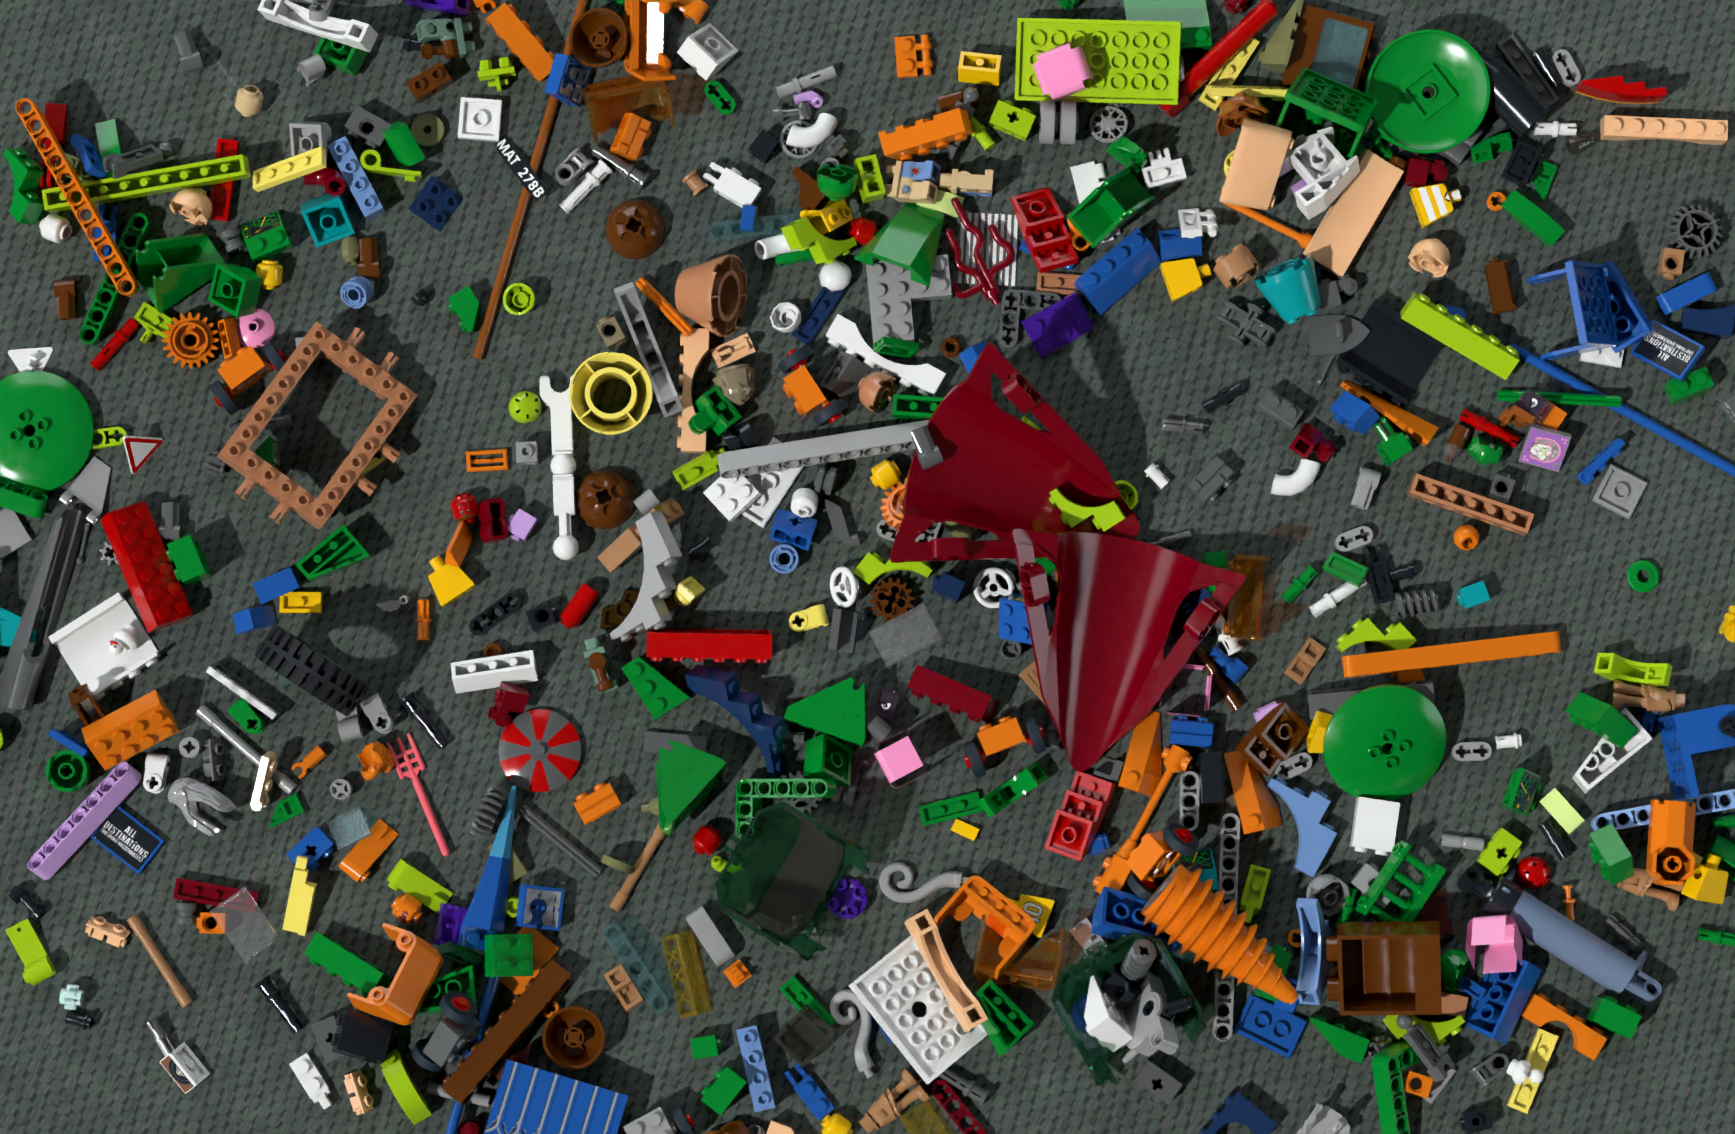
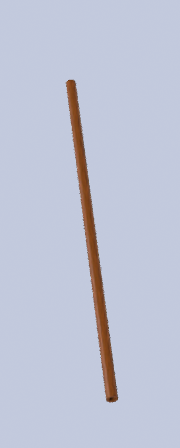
M578 0L564 47V55L573 56L569 44L570 31L575 21L586 12L589 0ZM552 96L549 98L529 165L536 176L559 100ZM524 186L473 353V358H479L480 360L484 356L531 198L530 193Z

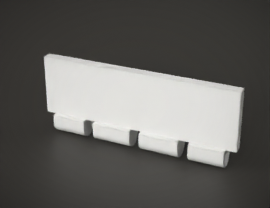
M1094 161L1070 167L1080 204L1095 188H1098L1104 182H1099V179L1106 178L1103 163L1095 164ZM1120 228L1101 243L1114 240L1113 236L1121 234Z

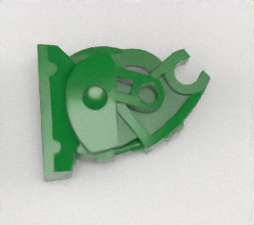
M1124 136L1111 143L1105 150L1126 168L1130 167L1131 172L1136 176L1149 162L1146 158L1148 155L1142 147Z

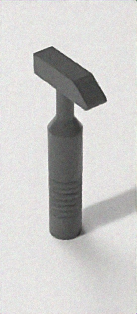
M1186 530L1149 543L1165 546L1191 538L1192 535L1190 530Z

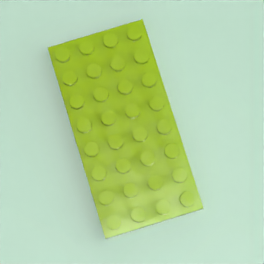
M1017 18L1014 100L1178 105L1182 22ZM1072 43L1070 45L1071 49L1076 47L1083 48L1093 79L1083 80L1085 88L1089 89L1055 101L1052 100L1050 93L1047 96H1043L1032 64L1038 62V54Z

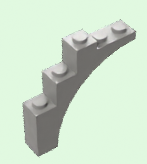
M633 282L613 289L644 368L650 378L664 418L683 411Z
M662 511L650 512L635 522L641 537L644 553L642 586L630 614L620 626L609 634L612 641L621 640L623 643L633 638L632 635L636 632L640 633L649 629L659 631L667 626V622L672 620L663 599L669 597L671 591L677 588L668 567L674 565L676 559L681 557L682 554Z

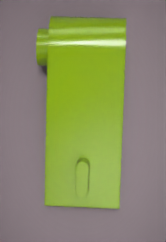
M366 150L361 155V165L368 173L405 177L404 181L417 182L415 179H422L420 171L382 167L381 157L375 150Z
M401 858L386 879L389 881L388 886L397 892L401 889L438 914L441 903L446 904L453 894Z
M28 918L5 930L25 966L22 975L27 984L31 983L35 986L56 975V970Z

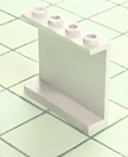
M119 592L48 637L51 643L57 646L81 686L87 683L97 700L102 699L106 695L104 692L110 688L115 690L122 686V681L127 677L132 679L141 673L140 669L147 666L150 668L158 663L157 658L161 656L123 594ZM124 625H130L139 631L137 636L138 646L134 650L126 652L124 648L123 652L119 655H113L109 651L110 641H115L114 633L117 630L122 629Z

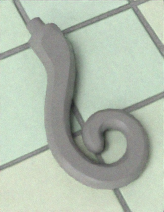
M894 862L882 870L879 876V885L883 894L889 899L898 903H912L929 896L940 888H960L969 877L962 876V872H944L933 877L914 891L900 892L892 888L890 884L891 875L897 871L903 872L905 879L897 882V886L900 889H906L912 885L914 874L912 869L905 863Z
M841 990L833 996L830 1002V1014L838 1024L850 1025L857 1018L856 1008L850 1006L848 1008V1015L844 1017L840 1014L839 1006L843 1001L850 1000L858 1007L861 1015V1026L855 1044L854 1058L859 1072L864 1071L866 1077L869 1078L874 1075L871 1067L875 1066L868 1050L872 1015L852 990Z

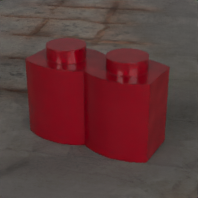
M487 499L480 502L478 516L481 521L480 537L482 542L498 543L505 540L508 535V526L504 519L506 506L503 499Z

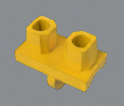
M1730 606L1729 613L1724 615V621L1719 627V634H1724L1725 638L1735 643V606Z

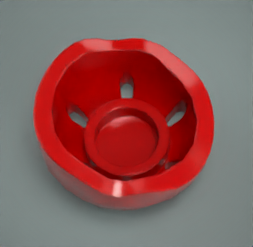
M1526 856L1517 864L1516 876L1523 886L1536 890L1545 886L1549 881L1550 868L1543 859L1537 856Z

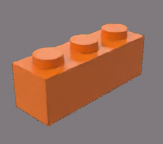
M225 318L218 321L217 326L224 358L233 359L237 356L241 346L235 318Z

